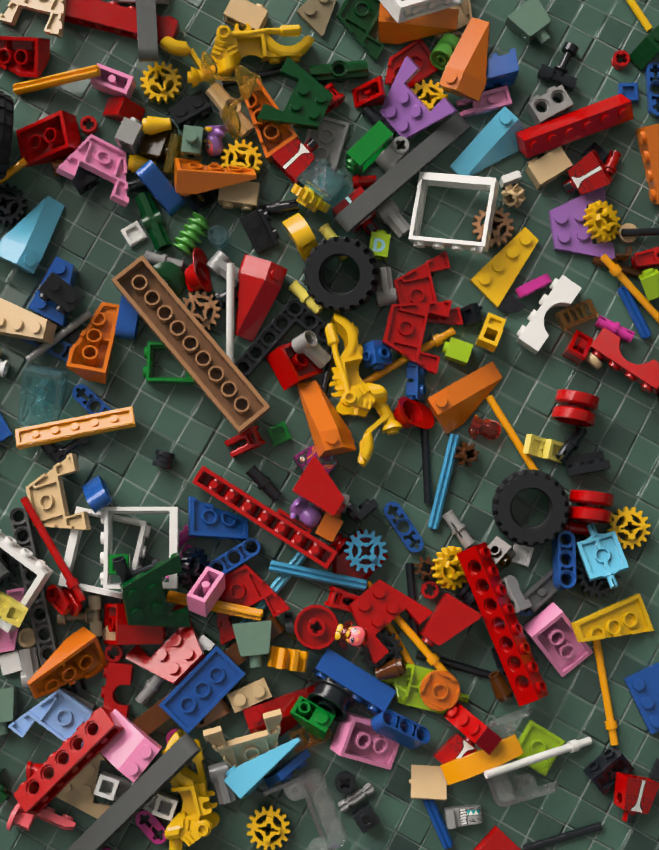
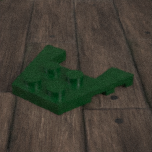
M345 0L336 14V18L371 59L376 62L385 45L369 36V33L379 18L380 1Z
M287 57L280 75L297 82L284 111L264 103L257 117V122H274V125L289 124L297 128L318 130L333 99V94L291 58Z
M178 552L170 555L171 557L164 562H158L145 573L143 571L120 585L128 625L191 627L187 607L169 612L166 609L161 578L182 572Z

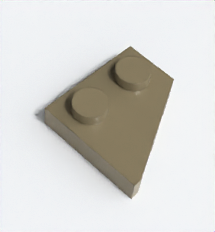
M308 0L297 10V15L322 39L324 38L337 0Z

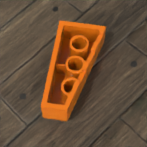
M254 73L241 82L239 87L268 163H271V154L295 138L299 139V137L289 124L274 125V122H257V117L264 103L278 110L280 109Z
M659 124L635 129L649 186V198L653 205L659 204Z

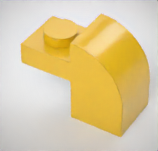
M297 213L283 221L282 224L305 262L306 258L311 254L310 251L314 247L316 248L318 244L305 219Z
M488 312L475 345L494 352L502 335L506 319Z

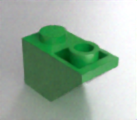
M301 695L290 711V714L305 731L322 741L335 719V715Z

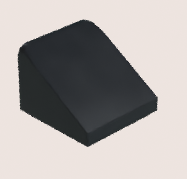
M594 142L583 153L582 157L584 158L595 149L603 162L609 154Z

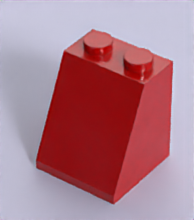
M313 455L292 492L334 518L336 514L340 516L346 507V504H344L345 498L318 458Z
M444 593L419 633L423 636L421 640L432 647L434 644L440 646L479 620L482 614L450 594Z
M104 603L105 635L107 625L109 632H116V639L104 640V644H163V639H165L166 635L163 626L128 625L124 603Z

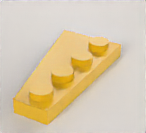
M524 227L470 282L498 308L539 240Z
M640 593L627 597L571 623L578 642L654 631Z

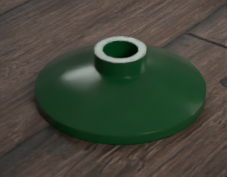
M159 262L152 266L162 279L168 280V286L178 297L185 287V276L180 267L171 262Z

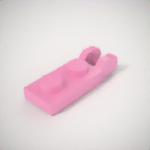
M507 85L484 91L480 102L467 98L456 101L457 107L472 104L473 108L459 113L463 118L501 109L504 106L509 107L513 104Z

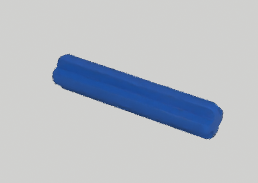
M625 286L620 287L618 293L641 339L645 340L651 337L652 332L633 295Z
M423 800L443 848H451L454 844L435 800Z

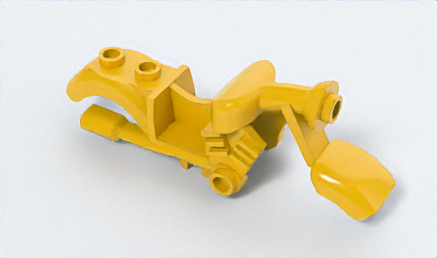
M238 23L235 24L233 31L228 26L221 25L217 29L209 59L215 65L204 67L194 49H190L185 41L175 40L172 37L166 36L160 41L159 46L173 56L191 57L198 69L191 66V71H187V81L194 88L200 82L218 77L228 79L239 66L241 59L249 55L259 57L261 62L269 61L270 64H279L281 61H286L287 57L291 58L295 63H299L301 57L311 48L314 38L305 36L295 45L284 46L277 43L269 35L296 37L302 32L300 25H281L280 28L251 30L250 24L246 23L244 31L239 30Z
M334 312L331 323L327 324L324 330L336 367L331 368L334 374L332 380L335 381L330 382L329 387L335 386L334 389L337 392L332 393L331 396L333 398L341 397L336 410L341 416L350 415L365 418L370 409L375 408L380 417L364 432L363 439L359 442L357 462L362 467H365L373 454L374 439L372 432L383 424L382 433L395 435L399 433L403 426L395 420L387 404V390L378 384L365 383L359 376V365L363 359V348L361 344H358V327L354 326V323H351L345 316ZM338 335L344 343V351L341 355H339Z
M182 728L177 730L170 738L166 748L162 750V755L179 738L187 734ZM197 738L193 739V741L201 751L192 761L196 763L198 774L185 766L170 781L172 785L171 791L179 792L183 804L182 810L175 815L165 829L164 835L169 840V850H183V842L189 847L201 837L208 836L212 829L220 822L218 813L212 811L213 808L218 806V803H211L209 801L210 796H214L216 793L214 791H207L206 775L202 762L204 755L201 742Z

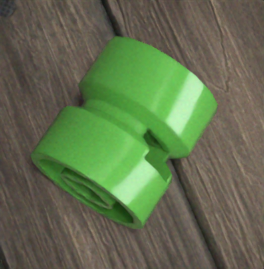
M450 33L441 36L430 54V61L434 67L439 70H445L460 40L457 36Z

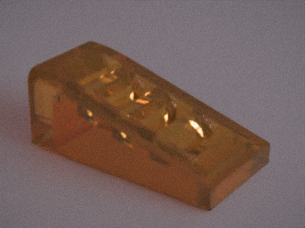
M590 298L555 314L563 332L599 316ZM585 305H588L591 311V315L589 316L584 307ZM578 308L581 309L584 318H581ZM572 311H574L578 319L577 321L574 320L573 315L571 313ZM565 314L568 315V317H569V319H570V321H571L570 324H568V322H567V320H566V318H565V316H564Z
M303 727L288 733L290 740L297 738V734H300L303 740V744L298 745L294 749L295 753L333 738L330 729L323 741L321 739L315 740L314 736L308 732L311 741L307 742Z

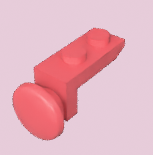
M17 803L9 816L6 829L11 831L13 826L16 825L29 832L35 818L63 830H75L76 823L73 822L74 818L66 814L62 816L55 814L56 810L45 806L37 815L27 814L22 810L20 804Z

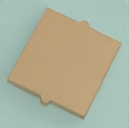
M411 765V779L409 780V784H411L410 799L446 801L448 784L441 767Z

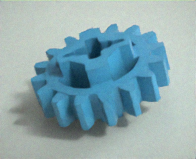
M365 529L364 534H361L358 530L356 531L357 537L350 535L352 541L345 543L349 546V549L344 550L345 553H349V556L345 559H351L352 562L349 566L356 565V571H359L361 568H363L364 573H367L368 568L375 571L374 566L381 567L382 565L379 561L386 560L382 556L383 553L388 552V550L382 547L386 542H380L379 540L382 536L379 535L376 538L374 536L375 531L368 534L367 529ZM360 538H370L372 540L369 543H363ZM372 544L373 546L369 550L370 556L364 555L359 558L362 552L361 547L366 548ZM353 545L357 547V555L355 557L352 554ZM376 545L379 547L378 558L374 554V547ZM362 559H368L372 563L364 565L359 562Z

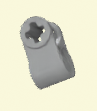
M402 136L396 137L380 153L375 162L388 172L408 154L409 141L407 138ZM397 145H404V150L402 148L397 150Z

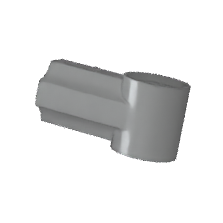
M389 199L376 210L378 219L383 224L386 223L398 239L404 237L410 231V225L399 213L400 210L393 200Z
M218 250L207 262L206 266L214 274L220 275L227 281V263L232 262L227 255ZM235 266V274H234V288H235V289L239 286V280H238V271H239V268L236 267V266Z
M379 267L381 272L379 275L380 283L376 288L377 290H375L377 307L397 304L396 289L393 287L391 267Z
M307 330L292 340L293 350L297 354L304 353L317 367L322 368L330 361L331 356L318 344L317 337L312 331Z
M37 647L19 650L22 668L20 679L24 690L30 689L27 682L40 669Z
M225 761L208 766L212 784L214 783L219 805L236 800L234 791L224 781L227 777L226 772L230 769Z

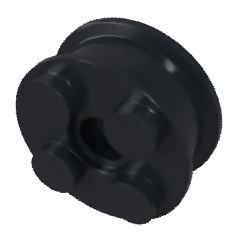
M326 677L325 679L317 680L314 685V692L308 694L307 699L335 715L334 721H345L348 709L352 708L355 704L353 692L336 684L331 678Z

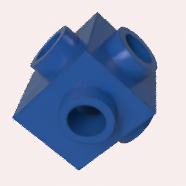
M372 340L362 345L365 368L381 371L385 369V366L392 364L390 348L382 344L383 340Z

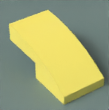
M527 434L523 453L562 463L560 460L564 454H562L559 460L555 457V454L564 443Z
M0 591L1 620L19 628L29 609L11 596Z

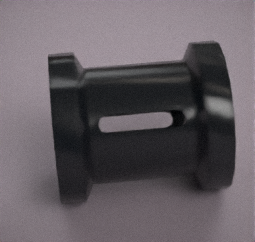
M234 289V301L237 302L238 298ZM226 290L220 293L215 292L214 294L222 309L225 308L226 298L223 299V297L226 296Z

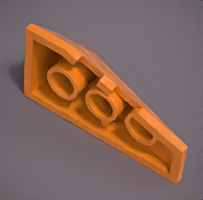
M380 2L378 19L379 42L402 44L457 30L459 9L447 8L397 23Z
M471 17L440 80L439 85L445 92L480 102L487 84L489 22Z
M174 159V187L176 193L182 196H190L191 194H198L254 180L257 177L255 170L251 168L233 165L223 168V166L215 162L204 165L200 164L201 160Z
M102 302L85 330H82L80 337L70 348L66 364L67 369L87 381L106 384L116 338L115 328L120 305Z
M492 361L427 398L426 403L445 434L447 435L462 426L503 377Z
M317 381L298 383V392L318 459L355 451L356 447L350 429Z
M84 626L67 637L27 682L33 697L37 699L57 691L63 685L68 684L70 686L81 678H91L104 669L105 666H108L97 637Z

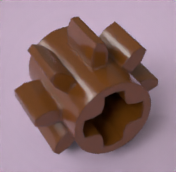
M462 442V447H455L457 454L454 455V458L459 460L458 465L465 464L466 467H471V462H478L477 454L480 451H476L474 448L475 444L468 446L467 442Z
M420 556V563L413 564L417 567V571L414 574L420 573L421 580L426 575L429 579H432L431 573H435V570H432L431 567L435 563L430 562V556L424 561ZM423 562L425 565H430V568L428 569L429 573L421 571L420 568L423 567Z

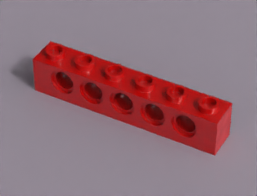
M103 707L96 709L91 714V717L81 724L70 738H67L62 743V746L52 753L41 767L34 770L33 775L27 781L19 785L18 790L13 795L25 813L37 815L124 729L111 710Z

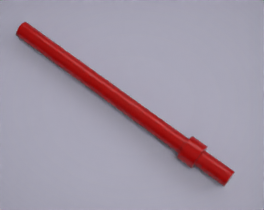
M23 497L20 501L66 579L68 589L72 590L78 602L82 603L86 600V597L79 587L78 579L73 577L28 497Z

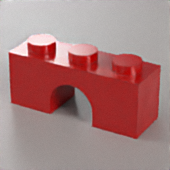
M108 662V666H105L103 671V678H106V685L102 686L101 698L104 699L103 708L109 709L112 712L114 709H117L129 719L130 704L120 703L116 698L115 692L120 685L133 684L135 664Z
M458 702L448 709L443 716L488 755L493 752L502 740L500 736Z

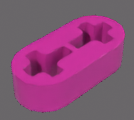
M548 273L518 287L515 291L519 299L548 286L552 283V280Z
M144 809L139 811L135 819L137 826L154 844L165 842L164 833L166 826L157 816L152 815L150 812ZM141 814L144 816L148 814L150 816L148 821L152 824L151 826L147 822L141 823ZM153 827L157 831L163 830L162 839L160 837H158L157 839L154 837L156 833L152 829Z

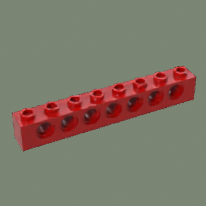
M205 466L201 467L192 481L201 489L328 570L339 554L335 549Z
M486 542L457 553L519 707L549 695L547 686L539 672L538 664L531 653L530 645L526 641L523 628L516 617L515 609L509 600L506 587L502 583L499 570L494 564L491 551L487 547Z

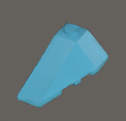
M504 106L450 165V168L457 175L473 176L484 170V168L517 153L519 150L515 133L524 130L520 120Z
M46 196L26 217L20 220L12 230L2 237L0 241V258L26 273L34 274L65 205L50 196Z
M297 737L239 765L237 768L234 765L226 772L225 783L240 799L247 798L265 780L264 776L274 771L279 765L278 762L284 760L303 740Z

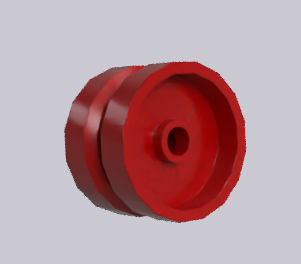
M559 389L556 391L555 401L561 406L553 408L552 419L582 427L595 426L596 415L591 411L598 409L599 397L575 390Z
M570 490L569 501L581 506L570 507L569 519L594 524H610L612 522V512L600 509V507L613 506V494L588 490Z
M310 605L297 615L294 622V632L297 640L303 646L310 649H322L329 646L335 640V633L338 632L336 631L338 621L335 614L329 608L322 605ZM315 623L320 625V629L317 631L312 628V625Z

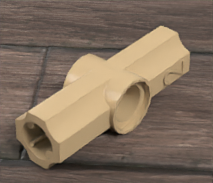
M219 82L214 83L206 90L205 93L220 111V118L225 122H229L241 138L246 137L254 130V125L241 110L240 102L235 98H231Z

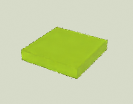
M529 720L518 739L524 754L516 757V759L519 760L562 746L566 741L534 721ZM557 756L528 766L546 776Z

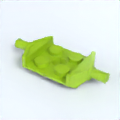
M406 663L407 673L403 677L381 680V682L394 686L396 699L400 704L444 714L448 710H432L424 704L420 697L419 688L421 681L426 674L434 671L432 669ZM460 693L458 701L467 703L469 695Z

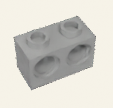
M563 85L558 87L552 86L542 96L536 95L532 97L526 110L534 124L537 125L567 113L571 110L573 102ZM553 98H559L561 103H555ZM536 107H543L545 112H538Z
M133 117L130 119L123 118L114 137L119 149L131 155L139 154L144 137L141 121Z

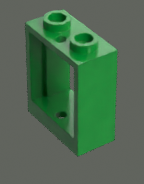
M380 120L346 152V169L352 175L358 174L361 176L375 162L380 153L391 144L393 133Z
M148 342L147 347H144V359H147V366L143 367V378H146L148 384L195 385V382L187 372L186 378L154 377V351L167 350L162 342Z

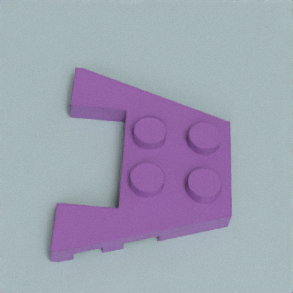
M408 56L405 57L380 110V113L397 133L407 139L457 112L447 98H443L432 111L419 99L407 84L421 69Z
M604 187L581 195L548 212L554 250L587 255L592 258L594 256L600 258L606 253L611 260L615 258L613 242L593 244L591 233H586L588 227L583 225L586 223L583 216L587 215L584 210L587 209L588 205L599 200L602 202L606 201Z

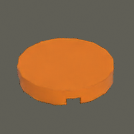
M434 670L426 674L419 688L420 697L424 704L435 711H444L452 708L459 700L461 693L456 677L444 670Z

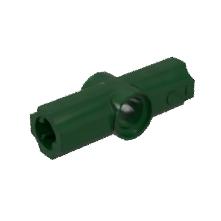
M336 60L329 64L309 65L310 75L319 83L331 81L342 83L345 80L368 78L369 76L367 60L350 62ZM336 69H341L344 72L342 74H336L334 71Z
M150 191L142 192L134 198L142 215L141 219L147 233H149L156 251L166 250L172 245L165 230L162 216L155 206Z

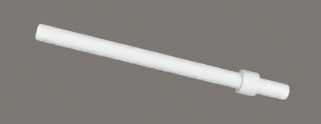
M227 263L226 355L235 364V263Z
M586 737L580 740L573 739L567 741L565 745L484 771V776L486 779L567 752H577L580 748L591 745L592 739L591 737Z

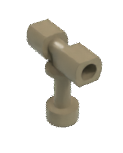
M89 595V608H85V612H80L77 617L72 616L70 613L61 615L57 611V624L67 625V621L85 620L86 624H90V632L95 636H103V621H100V609H103L102 595Z

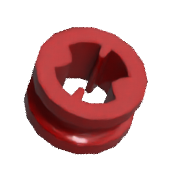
M619 50L614 53L611 64L615 69L622 70L627 67L630 56L626 51ZM623 57V62L618 63V58Z
M85 116L81 119L80 127L83 133L93 135L98 131V123L93 116ZM89 121L94 125L91 129H87L85 126Z
M340 533L330 547H334L336 551H339L348 538H343L342 533Z
M426 581L421 586V594L425 598H435L439 593V587L434 581ZM431 584V587H435L431 596L424 591L427 589L426 585Z
M109 645L104 651V656L109 662L121 660L124 654L120 645ZM113 647L117 648L116 651H119V655L115 656V659L111 658L112 655L109 656V651L113 650Z

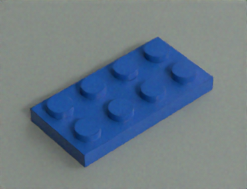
M216 645L159 706L188 734L246 673Z

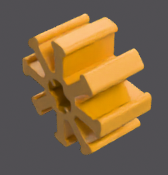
M271 645L267 666L306 673L309 652Z

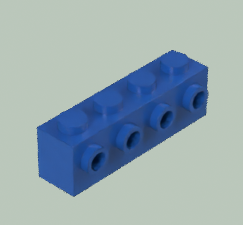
M329 648L324 651L312 671L316 674V678H331L336 684L352 691L355 702L368 706L367 710L375 715L387 709L396 693V690Z

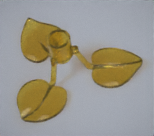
M202 51L201 70L207 83L212 85L216 79L236 81L241 97L231 103L230 106L225 105L222 110L224 126L227 128L228 133L238 140L241 122L238 113L234 110V106L244 99H249L253 92L262 90V80L258 74L251 72L243 65L236 67L235 77H220L217 75L218 69L214 59L206 51Z

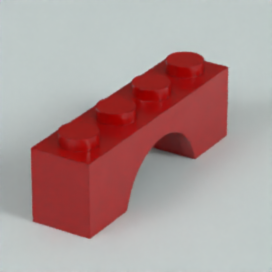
M604 327L590 345L592 354L600 361L602 359L606 361L608 366L614 371L620 370L629 381H636L641 384V388L646 392L657 394L659 391V362L654 359L645 364H633L627 361L620 352L621 338Z

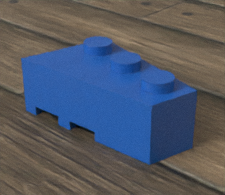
M515 48L509 49V54L498 56V53L491 54L492 58L488 59L486 70L487 84L484 91L491 90L497 86L507 85L510 87L514 84L519 72Z
M56 256L40 286L53 272L74 288L77 275L76 267ZM37 290L28 308L33 313L62 328L67 326L68 314H61L55 309L56 305L53 302L49 301L47 303L38 296L40 293Z

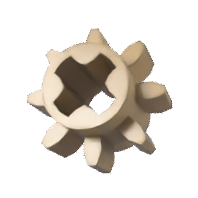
M518 183L515 186L508 184L505 190L501 192L503 195L502 202L508 208L513 205L518 208L526 200L524 196L525 189L520 187Z

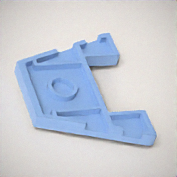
M60 688L12 722L8 728L23 738L36 721L64 742L76 732L81 724L91 717L93 711Z

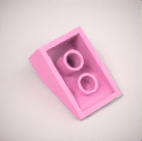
M554 602L522 627L561 677H564L593 653L586 642L577 641L571 622Z
M114 709L112 713L124 729L100 753L134 783L163 747L117 709Z
M347 711V719L338 723L330 749L339 756L391 770L400 744L375 732L371 726L372 719Z

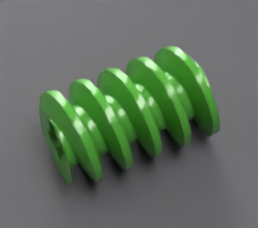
M196 212L192 213L193 218L187 220L190 225L185 224L183 226L185 231L179 232L181 238L176 237L174 239L177 244H171L178 251L189 256H193L191 249L197 248L195 242L202 244L199 237L207 236L204 233V229L211 230L208 226L209 221Z

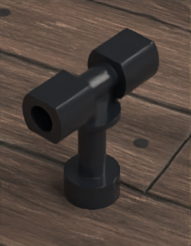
M565 42L562 48L564 55L559 66L556 65L552 68L542 64L537 78L550 82V80L556 81L563 85L564 89L572 92L578 78L568 75L566 67L570 58L576 56L579 50L578 46L571 42Z
M86 436L74 439L63 448L60 445L56 447L54 443L40 445V447L57 464L65 460L69 452L81 444L84 446L91 443V440Z
M124 556L112 559L117 576L119 575L121 584L143 571L144 573L155 567V564L160 562L158 557L151 560V565L133 570L132 567H127Z

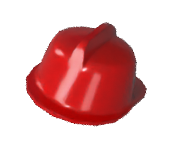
M195 248L193 251V263L185 270V281L190 292L203 289L211 292L212 283L209 268L206 266L208 260L200 248Z
M404 396L399 398L393 415L403 428L409 429L416 426L422 429H430L433 427L435 419L433 413L426 405Z

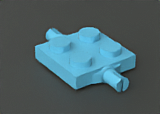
M588 524L587 528L590 537L576 542V546L589 581L607 578L610 589H614V587L619 586L614 575L629 569L615 531L598 534L595 524Z

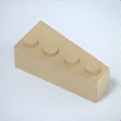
M0 298V335L53 344L57 328L56 324Z

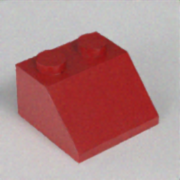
M291 342L279 346L266 356L284 391L294 388L298 383H304L323 372L322 368L317 367L304 353L297 354L293 350Z

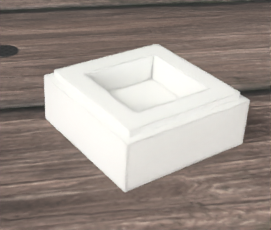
M517 170L501 176L499 181L501 189L508 184L518 183L522 177L520 171Z
M138 221L121 230L131 248L147 239Z
M514 542L513 550L516 555L512 562L529 567L534 548L527 547L526 545L521 546Z
M19 650L0 655L2 675L22 670Z

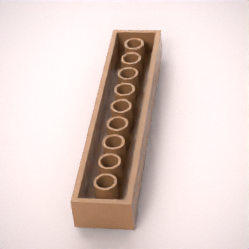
M143 255L111 279L116 289L239 436L270 411L268 403Z

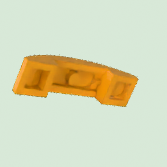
M516 734L502 739L490 755L481 749L462 758H456L442 764L440 767L447 784L451 785L500 766L524 753Z

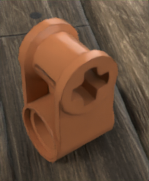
M222 698L206 715L204 722L200 721L196 727H205L230 713L231 710L225 699Z

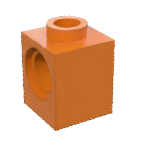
M325 513L315 534L333 543L344 522L340 520L342 516L336 514L333 518Z

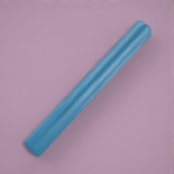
M450 434L428 523V528L438 530L455 462L454 455L457 454L455 447H458L460 436L457 434Z
M274 560L270 562L269 566L270 572L365 591L367 588V580Z

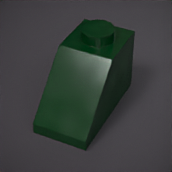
M659 25L629 55L630 61L640 71L659 55Z

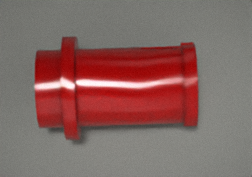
M613 150L609 152L604 165L611 177L616 174V167L621 158V153L615 150L614 153Z
M356 174V176L352 177L353 188H358L359 186L362 188L370 187L377 181L376 175L359 176Z
M568 519L567 524L563 527L564 530L571 531L573 534L587 536L589 533L588 523L572 522L571 519Z

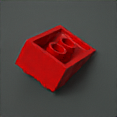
M63 110L16 130L21 159L24 158L28 162L25 167L53 162L55 159L67 158L81 144L76 116Z

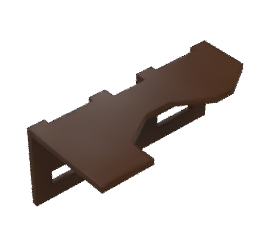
M627 246L625 254L618 253L612 260L625 264L627 259L632 256V246H630L629 251H627Z

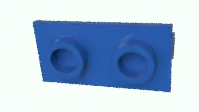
M409 361L407 365L406 379H413V382H406V396L411 400L418 399L424 401V396L427 393L425 385L427 371L412 361Z

